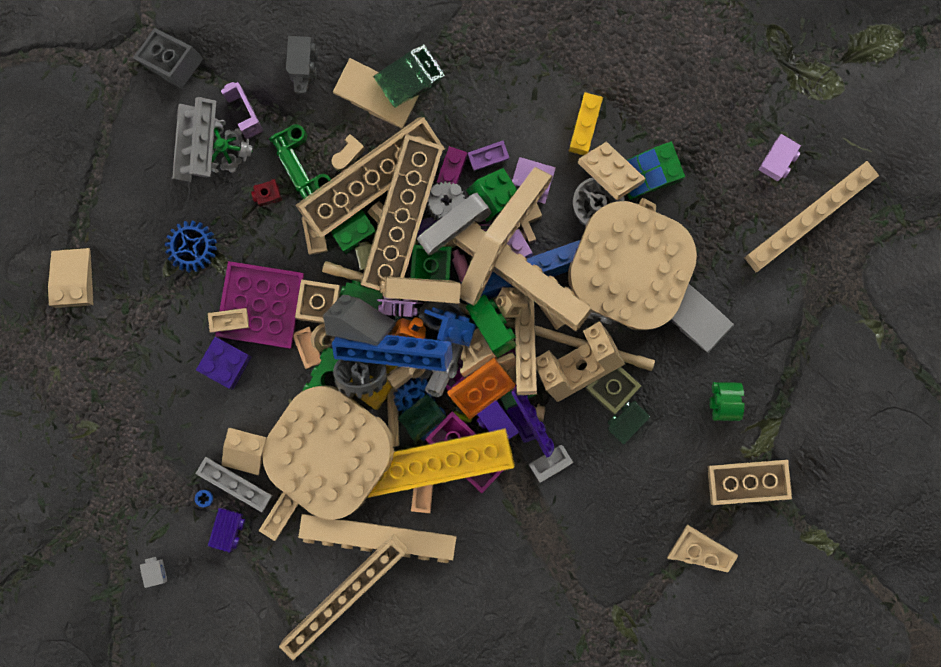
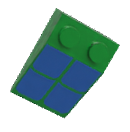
M672 141L627 159L645 177L642 185L627 193L629 200L681 182L685 178Z

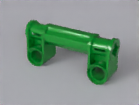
M295 124L274 134L269 138V141L273 142L278 151L277 155L296 191L300 192L302 198L305 199L308 194L310 195L320 188L322 180L330 181L331 178L326 174H321L311 180L309 179L293 150L306 142L307 133L302 126ZM296 131H302L300 138H293V134Z

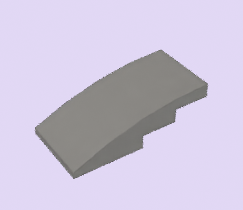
M688 284L678 311L670 320L679 327L681 332L707 353L734 326L725 315L690 284Z

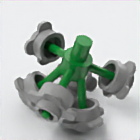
M215 119L214 136H216L217 140L213 137L211 171L218 172L216 167L219 163L215 158L219 153H223L224 157L221 160L220 169L233 173L237 170L238 165L242 163L240 157H243L245 162L247 156H251L253 152L252 145H249V139H246V142H244L239 128L234 131L226 130L225 139L221 138L220 134L224 131L223 126L226 123L225 120ZM228 149L237 150L238 158L234 154H228Z

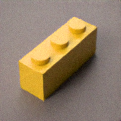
M584 92L569 152L580 155L588 153L603 97Z

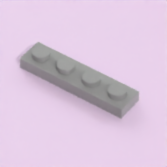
M208 457L204 458L195 473L260 512L265 510L273 496Z

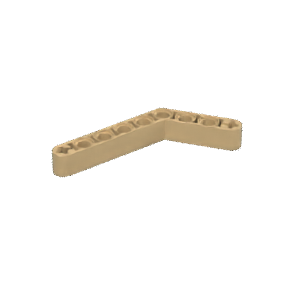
M534 167L482 237L461 283L460 298L473 306L476 305L502 249L551 183L552 175Z

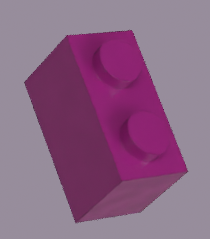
M449 146L437 180L439 185L440 182L443 184L444 182L447 184L448 182L450 184H458L467 159V152Z

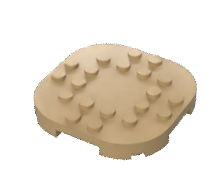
M618 201L605 205L590 217L585 226V231L573 261L569 266V286L574 296L578 299L582 298L590 304L591 312H595L634 330H649L660 327L671 320L676 314L688 287L697 258L694 240L687 229L677 221L638 204Z
M317 386L304 390L291 401L265 441L263 464L268 477L274 485L308 512L323 519H340L357 511L365 503L370 492L389 469L394 455L392 435L381 418L375 417L352 398L341 393L337 387Z

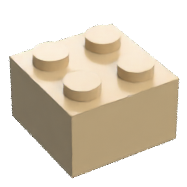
M301 280L295 318L297 320L324 324L323 315L340 298V285Z

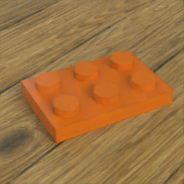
M493 358L447 391V393L470 420L513 389L516 384L498 361Z

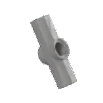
M451 343L453 358L446 372L432 370L433 374L425 388L427 393L434 397L442 396L449 379L454 378L457 373V362L463 351L462 345Z

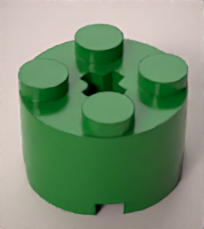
M713 382L712 393L714 396L710 397L713 421L742 420L744 414V402H742L744 389L742 383Z

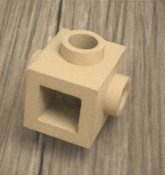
M515 287L502 288L495 300L504 318H520L528 305L521 291Z

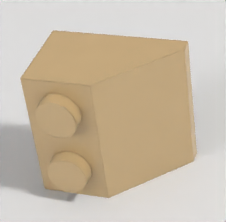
M228 428L223 446L222 466L259 475L267 437Z

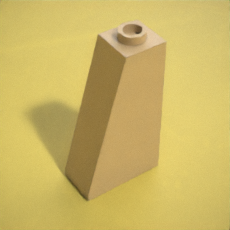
M384 276V281L380 283V292L386 298L447 303L460 302L461 284L451 280Z

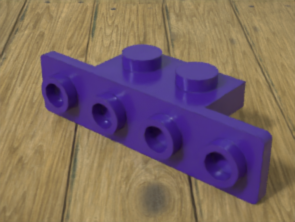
M515 385L511 393L517 404L508 407L507 412L519 431L523 442L526 443L536 439L546 458H548L554 451V443L547 436L545 426L539 421L535 407L528 400V395H517V385Z

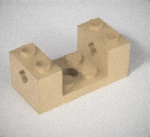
M600 321L583 331L588 343L558 360L550 351L536 358V369L545 389L557 402L625 365L610 333ZM582 363H587L584 370H579V366Z

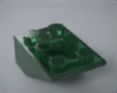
M423 44L408 52L373 77L391 104L396 108L435 87L445 74Z

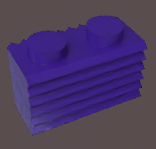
M219 508L208 546L226 552H233V549H237L240 538H237L239 530L242 531L245 524V519H242L244 514Z

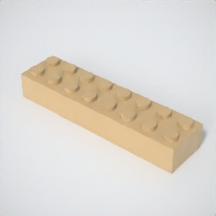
M418 117L295 205L317 237L322 238L389 190L405 135L443 146L424 117Z
M405 135L362 276L361 285L380 290V283L384 281V276L404 278L444 146Z

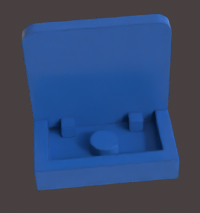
M434 307L431 310L425 309L424 313L442 319L437 339L470 347L476 324L469 322L470 318L458 315L457 318V314L446 311L443 314V310Z

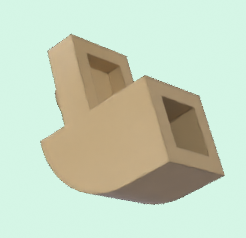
M537 203L518 227L522 229L520 232L525 241L527 240L528 245L536 241L530 223L542 218V213Z

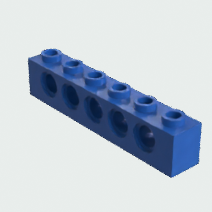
M386 335L378 346L335 337L332 342L334 359L446 372L453 358L452 344L448 341Z

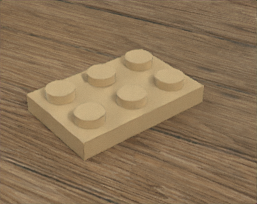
M607 142L585 154L578 161V164L616 200L642 185L645 181V177Z

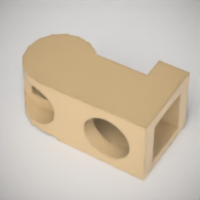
M351 134L345 139L347 145L344 149L332 157L333 167L339 172H343L350 167L365 151L364 146Z

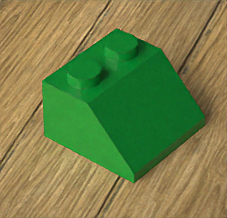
M361 209L334 228L331 233L344 254H347L358 247L359 243L373 238L376 231Z
M414 245L411 278L450 280L452 248L442 247L435 253L428 255L421 245Z

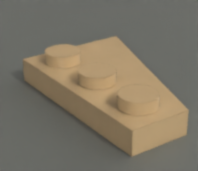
M688 524L667 556L668 559L680 560L685 563L697 564L724 572H729L738 557L736 553Z

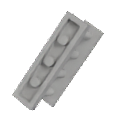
M197 97L195 98V107L178 104L172 179L191 182L192 175L210 177L216 111L215 100Z

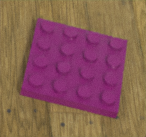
M228 261L219 312L246 308L249 328L216 332L215 337L292 349L293 334L297 320L295 315L301 280L304 279V273Z

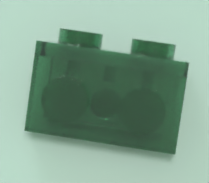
M425 395L398 417L399 422L405 426L415 442L446 419L437 402L429 395Z
M635 400L631 403L627 401L621 408L623 412L618 417L614 415L607 422L609 424L607 430L623 445L650 418Z

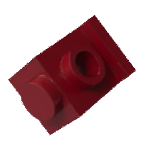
M275 179L253 186L252 198L254 203L258 202L260 207L282 201L278 183ZM268 190V194L264 196L262 191Z

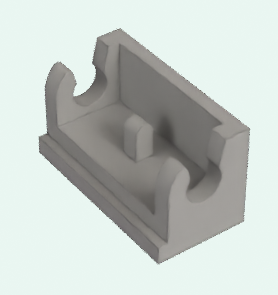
M560 445L554 449L550 457L546 458L543 455L528 465L539 483L572 464L573 461L565 448Z

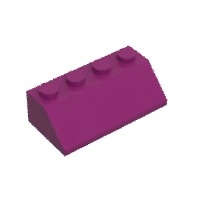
M451 412L425 440L429 444L476 435V433L455 413ZM504 470L467 477L466 479L483 493Z

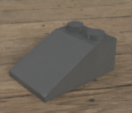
M154 28L133 59L182 89L203 60V57L192 46Z
M342 295L323 315L326 335L376 346L380 344L396 325L394 320L360 298L349 295Z

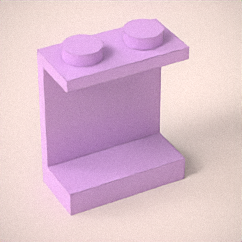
M231 82L225 85L221 92L228 103L242 97L251 115V118L238 124L246 139L263 132L264 130L238 82Z

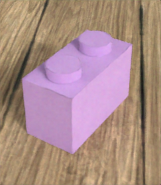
M781 134L776 139L758 170L776 181H779L782 177L786 178L791 170L788 167L791 161L795 162L800 155L798 150L801 145Z

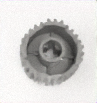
M440 182V185L437 183L431 188L426 204V212H428V215L431 214L430 217L434 218V221H439L466 200L464 199L465 195H463L461 187L458 184H450V182L448 184ZM443 201L449 202L448 206H445Z

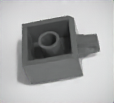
M288 36L286 71L294 83L295 94H307L309 84H313V79L317 78V67H315L314 60H318V49H316V43H313L311 37Z

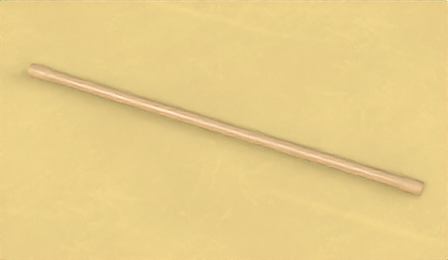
M325 261L322 270L324 273L338 277L341 276L357 282H361L363 276L361 272ZM455 303L459 305L464 314L470 315L465 307L467 304ZM505 318L507 321L505 326L515 329V319ZM535 325L536 336L576 348L588 343L586 340ZM619 351L624 362L652 371L655 360Z

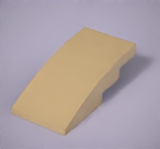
M349 58L333 90L334 94L350 101L351 104L403 129L419 97L418 94L351 58Z

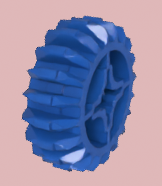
M184 221L183 228L180 224H177L178 231L171 229V232L174 234L173 237L167 235L171 242L165 243V246L170 247L165 252L166 254H172L168 257V260L174 261L173 266L175 267L180 265L179 269L181 271L186 267L187 272H191L193 267L194 271L198 272L199 265L202 269H205V262L208 264L212 263L208 258H215L216 256L211 253V251L217 250V247L212 246L217 243L216 239H211L214 233H208L209 227L203 228L201 222L196 226V222L191 221L189 226L188 222ZM197 232L203 236L191 239L187 233ZM182 238L183 244L178 248L179 251H177L178 241ZM189 242L193 244L194 252L189 249ZM205 242V251L201 256L199 253V249L202 245H204L203 243ZM192 254L195 260L184 261L180 256Z

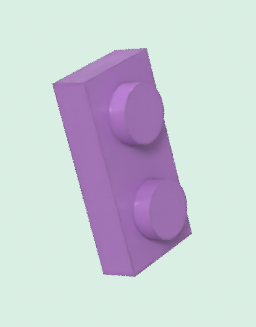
M504 141L467 153L474 172L510 159Z

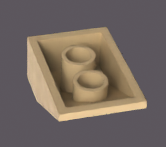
M90 248L51 251L48 281L49 306L61 308L93 305Z

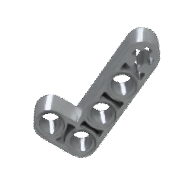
M474 193L424 231L417 240L427 254L431 255L475 221L482 222L492 211L479 194Z

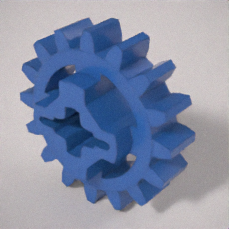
M419 377L415 380L411 378L408 382L397 388L398 391L393 393L395 397L393 400L397 410L402 411L403 415L409 413V416L412 417L416 413L419 417L420 412L427 413V407L432 408L431 402H435L434 396L426 392V397H424L425 388L428 384L425 378L422 381Z

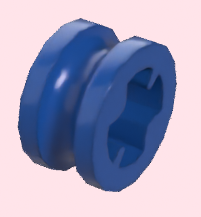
M201 490L195 495V503L199 507H208L213 503V494L208 490ZM206 493V497L209 496V501H205V504H202L199 497Z

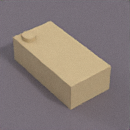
M788 460L707 466L711 505L792 499Z

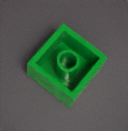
M502 168L476 180L466 191L469 196L478 193L492 211L489 217L485 219L488 222L500 214L517 191V188L505 169Z

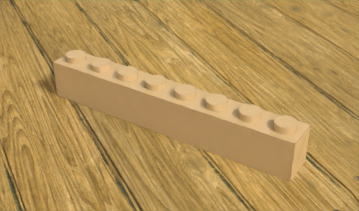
M866 161L744 257V259L755 272H758L879 176L878 173Z
M474 222L453 238L452 241L474 257L486 232L481 229L477 222ZM506 244L501 251L493 272L570 328L577 331L591 313L590 304L582 298L578 299L574 296L572 290L560 286L554 277H548L543 274L540 267L537 265L532 266L523 255L511 251V247Z
M302 514L298 537L303 538L305 543L314 544L315 540L322 541V545L334 546V543L341 544V548L353 549V546L361 547V551L372 552V549H378L394 534L407 547L406 553L402 557L410 558V555L413 554L418 555V559L430 560V557L438 558L437 562L449 563V560H453L456 536L343 519H323L309 514Z
M393 534L282 640L279 647L294 660L406 553L407 547Z

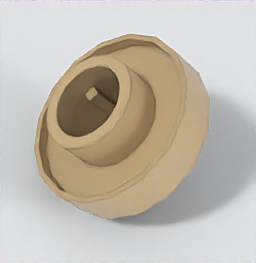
M321 324L313 330L311 344L315 349L323 352L324 349L332 347L335 336L326 335L325 324Z

